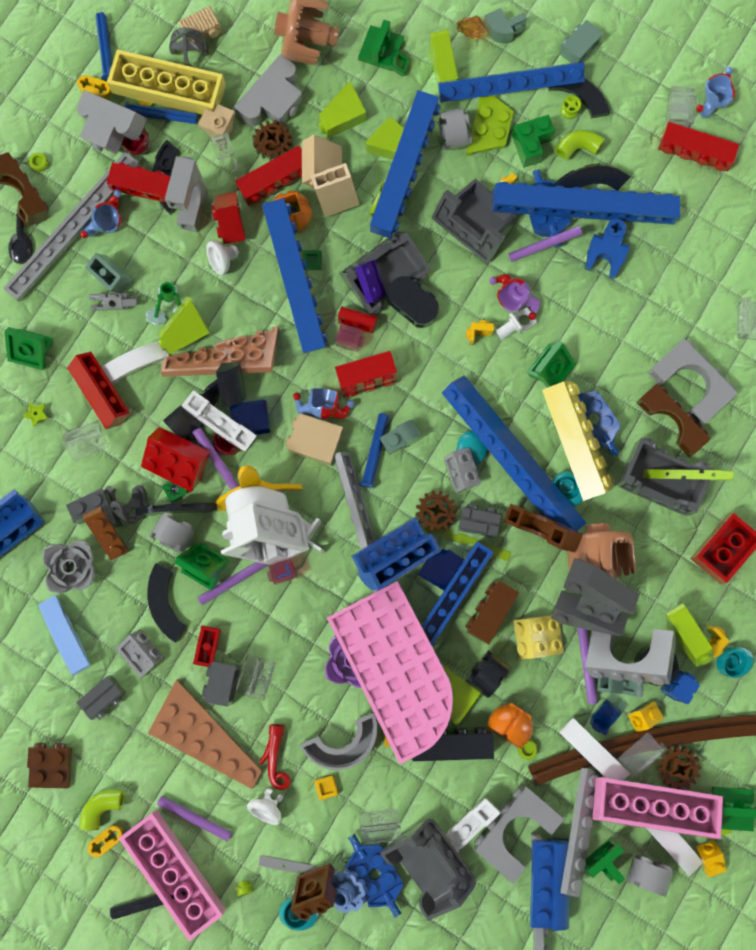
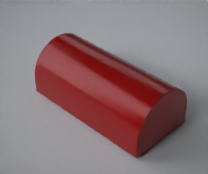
M341 306L338 313L339 324L374 333L378 316Z
M201 625L193 661L194 665L204 667L212 665L221 629Z

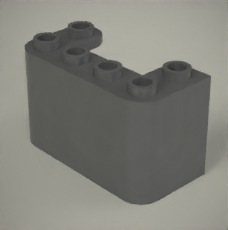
M645 437L635 442L617 486L674 512L690 516L698 512L710 480L686 479V476H682V479L643 478L644 469L700 470L699 473H704V470L715 469L710 468V465L703 461L688 464L684 458L678 456L674 458L668 455L667 451L657 449L654 440Z

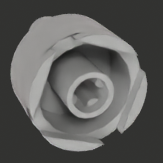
M460 108L439 113L441 138L446 140V143L443 144L445 151L472 144L471 134L467 131L469 117L468 114H465V110Z
M164 512L163 515H160L149 537L153 540L157 538L163 546L179 553L180 551L183 553L195 535L194 529L184 521L178 523L174 516Z
M636 854L635 858L633 857L626 882L667 897L673 876V868L658 862L652 865L653 860Z

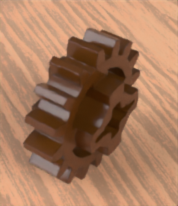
M267 120L265 126L260 124V130L255 129L256 135L252 136L253 146L256 148L257 154H261L263 159L268 156L269 161H271L273 157L277 158L284 154L285 151L288 152L290 150L289 146L293 145L291 140L292 134L289 133L288 126L284 127L283 122L277 125L276 120L273 121V124H270Z
M432 490L431 496L425 493L426 499L420 498L419 502L421 505H416V509L420 510V512L415 513V515L421 517L418 522L425 523L424 529L429 526L430 532L437 528L439 533L441 532V527L447 530V524L453 525L454 523L451 518L457 517L453 513V511L457 510V507H452L454 499L449 501V494L444 497L442 496V491L436 495L435 491ZM436 499L435 503L431 505H425L428 501ZM442 501L447 504L449 510L443 507ZM435 507H438L441 512L437 516H434V512L431 511ZM423 512L429 515L431 518L430 522L426 520ZM447 518L443 523L437 524L439 519Z
M677 745L674 746V750L667 747L668 753L661 752L660 754L663 758L656 760L660 763V766L656 767V770L661 772L657 775L658 778L664 779L662 783L666 786L669 785V788L675 789L677 786V789L683 790V786H685L687 789H690L689 783L696 784L697 782L694 778L701 776L697 773V770L701 769V766L696 764L699 758L693 757L695 753L691 750L688 751V748L684 746L681 750ZM677 755L686 756L687 759H680ZM670 777H677L680 781L671 780Z

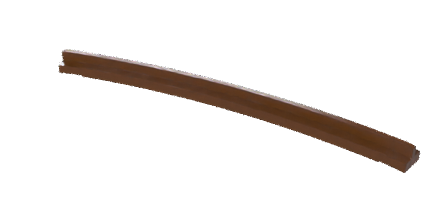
M756 714L671 724L624 734L598 742L615 759L675 745L715 739L756 736ZM572 749L528 766L535 786L593 765L577 749Z

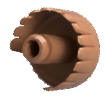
M290 0L287 13L277 12L274 35L282 36L281 54L283 58L316 65L318 62L317 58L320 57V51L304 46V42L320 46L329 44L330 48L336 46L339 28L335 25L334 28L330 27L329 23L315 19L322 18L324 14L319 9H329L327 1Z
M609 523L587 525L586 534L582 535L576 553L567 551L569 570L574 558L596 566L615 579L616 577H621L622 569L625 576H628L630 571L631 574L636 572L633 536L624 531H610Z

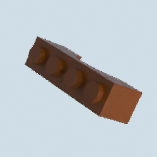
M9 152L1 154L0 184L11 186L21 194L22 198L18 201L17 214L26 227L47 220L48 205L45 201L41 200L37 189L32 187L27 174L21 171L17 160L12 158Z
M657 383L636 402L648 416L664 414L675 421L679 430L676 444L688 457L694 455L711 439L708 436V432L695 423L693 416L685 413L681 409L680 403L672 399L668 395L667 390Z
M510 504L504 519L505 523L540 536L547 540V543L576 553L583 535L535 511L515 504Z

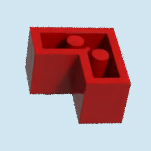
M236 191L215 195L214 203H212V215L214 221H218L219 227H216L218 238H222L223 244L244 241L245 231Z

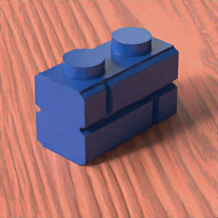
M679 670L675 680L670 684L663 685L660 690L674 701L689 704L694 697L693 693L697 692L700 685L695 681V676Z

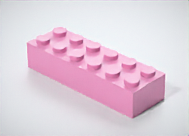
M601 777L596 778L592 820L721 839L723 796Z
M155 810L119 838L189 941L223 916L227 909L158 810Z

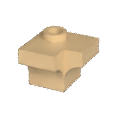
M219 104L214 112L205 109L198 127L204 130L209 135V138L226 145L233 132L235 111Z

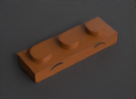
M101 507L83 515V520L110 560L128 553L127 546Z

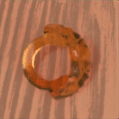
M477 15L471 18L463 17L457 21V30L466 37L479 39L486 32L484 23Z

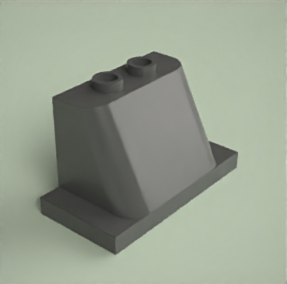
M475 178L456 195L449 190L445 191L431 218L483 262L488 264L505 238L502 233L513 222L517 214L492 212V191Z

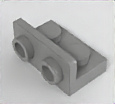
M469 448L454 451L444 457L455 494L481 484Z
M141 629L130 634L116 648L140 678L144 677L156 664L164 659L160 650L153 645Z

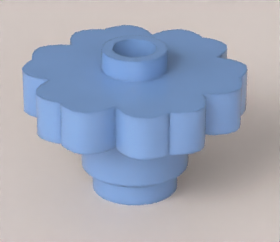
M348 869L343 873L336 872L333 875L332 885L336 889L334 901L336 909L344 913H349L351 909L358 911L366 902L365 894L368 889L365 886V881L358 879V874Z

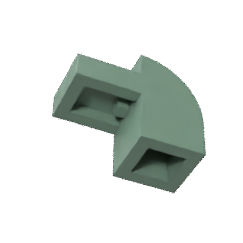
M499 8L485 15L483 26L492 40L498 43H510L514 33L518 34L525 29L527 18L524 13H521L507 20L504 12Z
M413 420L396 426L394 430L380 437L389 455L403 447L407 448L422 439V435Z
M609 677L598 678L597 691L643 697L644 681L642 683H635L626 679L617 681Z

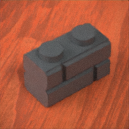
M467 504V507H462L458 531L493 538L497 537L501 514L497 513L496 509L486 508V511L479 510V506Z
M108 675L78 700L77 704L90 720H101L108 714L107 709L113 705L115 707L124 700L122 696L126 692L112 675Z

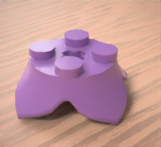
M334 635L329 644L330 658L325 666L326 679L335 684L350 683L354 687L362 688L351 665L347 663L348 659L336 635Z

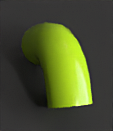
M576 130L563 137L555 146L554 151L560 158L568 160L578 149H585L596 155L604 144L605 139L589 130Z
M102 790L91 796L83 807L79 829L99 830L103 812L107 810L121 811L125 800L124 790Z

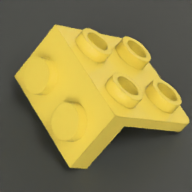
M551 616L514 620L519 660L563 654L564 648L560 623L551 619Z

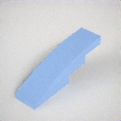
M54 595L38 604L50 634L71 675L74 676L90 667L91 665L79 635L74 631L69 616L65 614L59 597Z

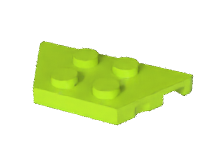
M493 95L483 96L479 99L471 131L472 144H468L466 156H471L472 153L481 151L485 153L492 149H503L506 146L514 111Z

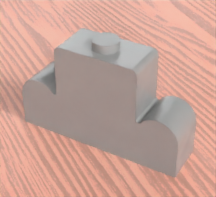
M280 54L234 106L236 116L246 124L254 127L261 124L263 115L271 121L276 120L277 125L281 122L284 125L290 117H294L298 108L303 103L301 91L293 86L297 82L295 65Z
M85 90L77 106L78 114L87 119L80 137L93 143L92 147L101 152L103 149L117 154L124 136L131 140L137 139L147 121V118Z

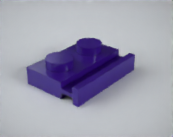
M375 259L355 267L367 304L387 295Z

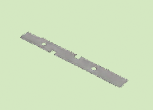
M260 855L258 864L259 866L299 873V870H304L303 874L318 867ZM334 869V874H335L336 872H341V873H343L344 871H340V870H335V869Z

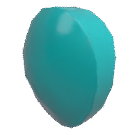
M468 431L460 437L457 442L456 451L469 448L475 466H478L483 461L487 448L473 431Z
M562 471L558 473L553 483L573 507L579 505L583 498L573 472Z
M731 647L724 650L718 656L716 662L717 670L724 676L738 678L744 676L752 669L754 658L751 652L745 648Z
M293 897L286 899L279 910L280 921L285 927L302 931L309 929L316 923L318 913L311 915L309 920H301L290 910Z

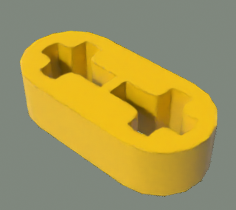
M83 75L77 81V85L82 93L85 90L106 100L112 96V92L104 80Z
M114 824L105 829L88 844L89 854L92 857H100L120 842L119 838L124 835L123 828L120 825ZM110 830L113 832L118 831L117 839L115 837L111 840L107 839L112 833ZM103 841L105 844L100 848L101 852L99 850L95 851V843L99 844Z

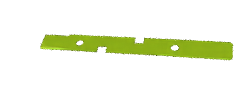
M644 469L643 478L682 479V476H686V479L733 480L734 471L704 470V473H699L700 470Z
M428 526V527H427L426 529H424V530L430 532V527ZM441 527V532L439 533L437 528H434L432 532L465 546L470 543L472 544L471 548L478 541L493 551L492 556L509 561L511 552L461 533L454 535L453 530H445L443 527Z

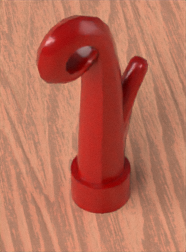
M269 724L268 744L259 763L263 764L268 758L269 781L275 789L281 791L287 789L291 782L288 774L284 772L276 773L285 725ZM282 777L284 784L279 783L277 779Z

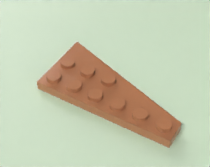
M279 326L272 327L273 330L264 333L262 330L255 332L256 335L250 337L239 336L218 342L211 348L206 349L204 346L198 348L199 351L190 354L183 352L165 357L160 372L163 377L216 375V371L221 363L240 362L242 373L273 372L280 334Z
M177 679L148 734L253 789L262 769L239 747L237 742L225 732L224 728Z

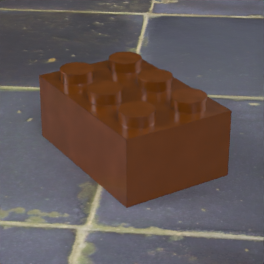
M499 580L489 584L485 591V594H487L485 600L479 601L475 608L477 611L475 617H470L465 625L468 628L466 633L487 645L492 641L519 594L518 591Z

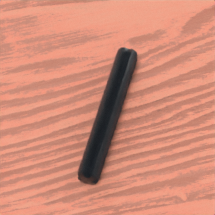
M154 894L111 907L110 917L114 920L164 904L158 895Z

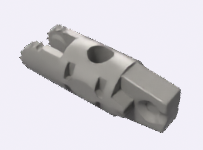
M127 293L89 294L90 300H103V304L91 305V311L127 310L129 306H137L139 303L138 296H128Z

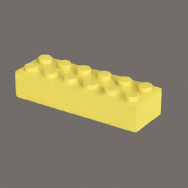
M122 50L116 51L107 80L112 94L203 115L205 109L215 111L217 105L221 104L226 87L223 74Z
M564 381L543 389L544 397L583 501L612 490L614 482L612 476L607 474L605 468L607 463L604 456H601L598 450L600 449L598 439L594 438L592 434L593 425L586 418L585 412L587 410L584 402H580L578 396L580 391L577 384H574L573 381Z

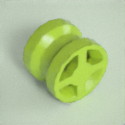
M574 95L567 96L564 99L561 107V114L564 118L573 119L578 115L581 107L580 99Z

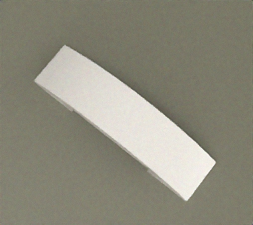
M158 341L131 350L106 363L101 368L112 385L119 382L118 379L147 365H155L163 361L165 357H169L167 350L163 351Z
M194 390L182 404V407L195 418L243 451H246L256 438L254 433L219 411Z
M574 718L559 731L606 778L624 781L631 774Z
M484 798L445 835L459 853L485 826L487 827L501 812L487 798Z
M646 828L688 876L702 865V860L678 833Z

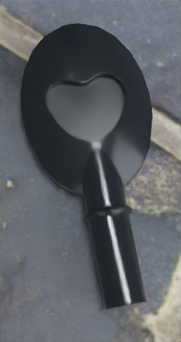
M16 213V233L10 239L8 251L10 258L15 263L24 264L31 258L33 245L30 237L24 233L23 221Z

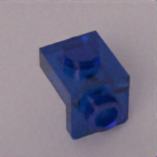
M605 699L591 715L590 724L595 731L607 735L609 728L620 717L622 711Z

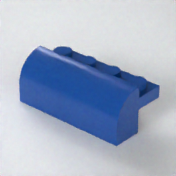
M15 489L0 500V557L44 524L40 513L25 495L22 496Z
M412 518L351 555L359 570L357 574L361 581L371 590H381L441 550L433 535L424 534L417 518Z
M548 838V841H532L531 928H551L554 931L569 929L570 896L560 893L569 844L568 839Z

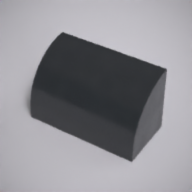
M221 363L216 371L222 407L237 405L247 397L241 363Z

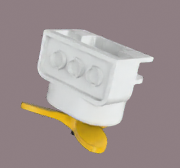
M249 465L241 467L238 471L240 486L231 489L215 501L217 511L227 510L229 520L227 522L228 529L223 531L222 535L224 539L230 540L231 546L221 550V554L274 566L309 550L303 519L299 513L289 510L287 497L281 493L303 490V485L271 484L260 480L259 473L254 467Z

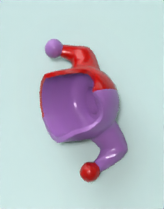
M502 274L489 279V283L492 285L495 283L503 284L497 292V298L504 309L516 312L523 306H528L531 308L528 318L530 320L536 319L541 302L531 294V288L525 280L513 278L508 274Z

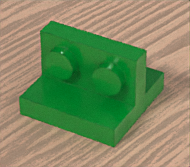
M383 20L380 28L370 25L358 55V60L392 71L388 64L393 51L396 49L400 51L404 36L393 33L391 22Z
M7 327L5 330L7 361L44 370L46 367L45 354L53 345V338L22 329Z
M557 340L554 345L549 343L527 371V374L543 382L548 388L563 382L576 366V362L565 345Z
M199 542L175 558V564L182 568L181 573L212 591L217 586L220 572L229 566L230 559Z
M712 786V795L723 796L721 829L754 832V818H756L754 790Z
M610 837L586 857L585 870L592 878L602 871L610 881L615 880L620 884L625 878L612 862L625 851Z

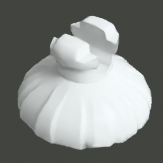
M216 240L209 241L206 245L208 260L213 270L219 275L226 274L230 267V261L238 257L239 251L237 247L232 244L224 247Z
M268 788L264 792L265 796L263 799H253L247 804V810L262 822L278 825L281 822V812L277 808V804L282 801L283 797L278 794L274 800L271 799L270 795L273 790Z

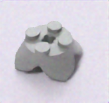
M74 541L68 546L53 544L44 548L43 561L49 569L45 580L48 591L64 593L71 589L83 590L92 584L95 569L93 567V553L87 542ZM74 563V570L69 572L70 568L68 565Z

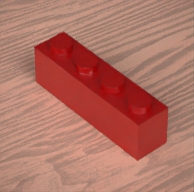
M668 121L658 150L665 154L680 156L684 160L695 161L703 166L714 167L718 171L728 172L734 163L739 144Z
M298 145L235 180L237 189L247 206L257 204L263 197L271 196L283 186L287 187L294 180L302 178V149Z
M119 162L118 164H111L106 184L111 191L119 189L124 194L166 203L165 196L171 176L165 175L161 171L151 172L140 166L134 168L129 167L126 163Z
M91 351L76 355L67 369L104 428L107 430L121 425L130 412Z

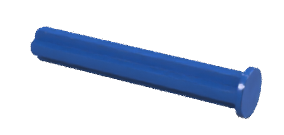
M104 12L96 13L95 17L103 72L101 79L107 82L112 67L107 18Z
M126 101L124 105L125 108L143 117L197 124L198 121L197 113L131 104L129 101Z
M385 413L378 414L363 480L359 484L366 488L373 489L375 487L373 482L383 445L380 437L385 435L389 415Z

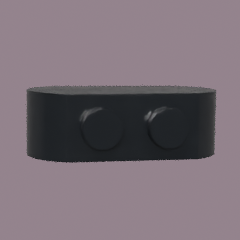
M401 276L390 283L387 291V303L416 328L430 326L435 321L439 311L435 295L430 291L426 292L422 289V285L416 279L412 280L407 276Z

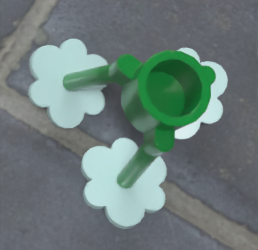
M165 282L158 288L159 294L157 295L156 308L146 311L147 322L153 323L156 326L159 323H166L165 313L160 312L162 301L171 303L175 300L178 307L181 305L179 294L177 293L178 288L172 283Z

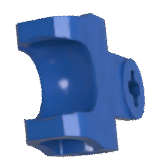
M612 219L604 230L603 236L593 235L587 251L585 270L590 271L594 262L602 258L610 263L609 278L614 279L630 247L621 243L626 231V225L622 220Z

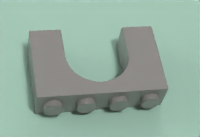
M176 156L165 201L169 208L179 210L176 223L180 229L198 233L208 190L196 161L188 156Z
M685 338L647 372L659 385H662L675 372L682 369L696 371L702 376L706 385L705 395L688 412L693 416L695 423L699 427L707 423L738 394L735 386L727 382L722 377V373L718 369L713 368L709 364L708 359L704 355L699 354L694 344Z
M653 629L649 653L644 659L633 664L619 662L613 657L616 641L615 635L592 631L585 665L589 675L594 678L609 677L617 681L626 679L635 683H642L644 681L652 682L655 685L670 684L677 641L674 631Z
M525 784L515 789L512 794L513 799L509 803L505 802L499 810L501 814L487 826L488 830L485 834L481 833L474 841V844H476L474 846L475 851L513 884L525 870L526 866L504 846L503 832L506 825L517 817H528L536 821L552 835L564 820L559 813Z

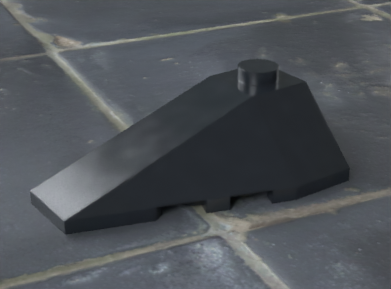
M217 379L205 388V393L199 394L213 406L216 405L220 398ZM182 405L163 420L176 435L190 442L196 439L192 432L200 427L202 428L204 425L184 409Z

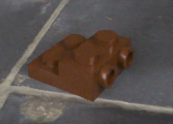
M34 743V746L28 748V788H70L72 747H66V743H54V747L46 746L47 743Z
M330 863L297 876L290 910L299 919L309 920L311 915L316 913L324 914L327 912V909L334 907L336 889L332 885L334 867Z

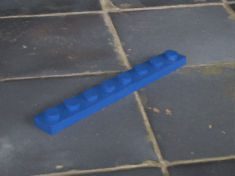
M584 62L438 82L439 102L585 82Z

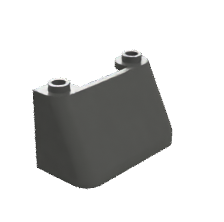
M397 232L392 235L391 239H385L349 265L339 275L367 312L375 314L383 308V301L387 298V295L367 304L355 269L356 266L375 259L386 294L390 283L394 279L407 276L412 280L417 279L421 281L431 269L407 232Z
M433 819L422 821L380 852L383 859L391 866L401 862L420 888L423 895L419 900V907L428 921L461 907L476 886L475 876Z

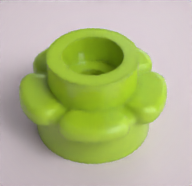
M249 880L237 883L238 887L234 889L237 891L238 897L253 893L254 884H250Z

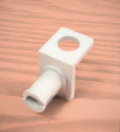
M525 308L516 315L509 314V322L495 330L501 340L514 331L520 335L537 323L535 319L530 320L527 325L520 324L519 318L522 315L529 316V313H531L529 309Z
M316 518L311 524L303 519L308 544L319 552L324 553L322 548L310 541L322 522Z

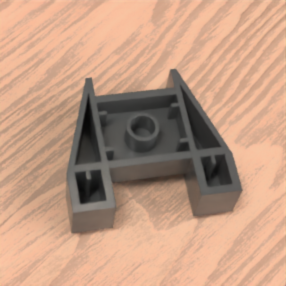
M574 558L563 588L568 589L572 593H578L581 597L561 590L551 619L556 620L560 624L622 637L628 616L621 614L620 611L633 615L640 594L596 566Z

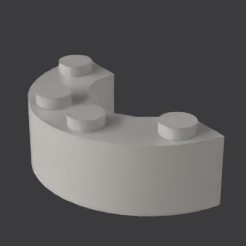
M374 712L355 720L357 726L356 736L347 745L340 747L331 746L323 740L321 735H318L300 744L303 752L312 762L330 770L348 769L359 764L370 753L376 740L377 718Z

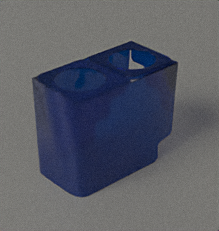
M266 400L241 402L230 406L231 419L239 423V425H243L255 435L271 432L269 409Z
M442 549L439 553L427 559L418 576L444 591L464 559L449 549Z

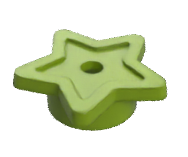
M29 403V411L23 415L24 418L31 420L33 426H36L42 420L48 419L44 411L45 404L36 406Z

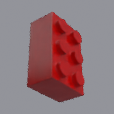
M391 351L335 367L343 397L347 396V398L355 397L358 395V392L362 391L366 393L376 390V387L382 385L383 387L392 386L397 381V370Z
M158 427L147 439L141 467L192 492L202 481L210 451L166 429Z
M735 513L726 515L690 559L719 584L728 583L755 551L756 531Z

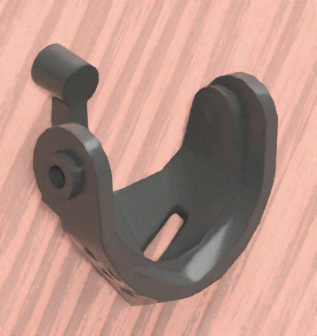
M184 27L176 29L171 34L169 50L171 55H176L177 50H182L185 66L192 67L189 64L188 51L197 50L202 55L207 56L209 46L206 37L201 32L193 28ZM187 37L195 40V43L188 41Z
M136 485L132 489V497L124 506L116 500L115 488L111 486L105 488V493L109 494L111 501L110 508L117 517L128 525L138 522L143 517L135 515L137 507L147 506V493L143 486ZM134 509L133 515L129 517L131 510Z

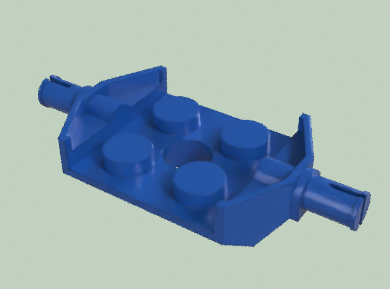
M540 169L532 172L535 178L534 186L543 184L548 187H555L554 183L556 182L542 179ZM529 215L534 234L541 237H551L559 234L571 224V220L568 217ZM562 243L554 245V247H561Z
M580 391L578 396L580 402L583 401L585 404L587 420H589L591 414H597L599 417V422L596 425L592 424L594 438L598 439L600 447H607L612 456L617 455L620 451L615 446L614 439L621 428V424L598 391L584 393Z
M352 834L348 839L354 847V852L346 864V869L356 872L358 879L365 881V886L368 889L365 894L368 907L387 906L394 918L397 917V914L399 916L402 912L395 902L404 885L394 866L387 864L381 856L380 852L383 850L381 844L371 843L363 845L358 840L356 834ZM373 868L378 869L381 873L377 879L369 876V871Z

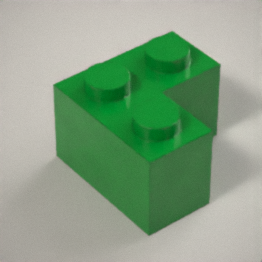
M549 115L519 123L513 127L512 138L523 168L541 163L543 150L540 144L550 142L553 139L555 129Z

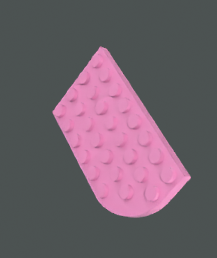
M398 581L327 617L401 765L429 750L443 735L451 717L453 695L449 678Z

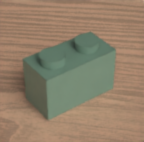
M586 20L582 25H577L570 38L566 37L561 44L562 50L560 55L570 63L582 62L600 43L603 32Z
M95 253L85 267L111 292L123 293L132 281V278L106 255Z

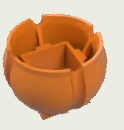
M287 191L286 194L280 193L273 201L284 198L285 203H298L300 212L290 214L289 218L290 222H295L297 231L303 232L308 227L312 218V208L310 207L309 200L296 191Z
M513 703L497 707L491 713L487 724L490 730L500 737L504 735L506 741L520 749L529 742L533 733L532 716Z

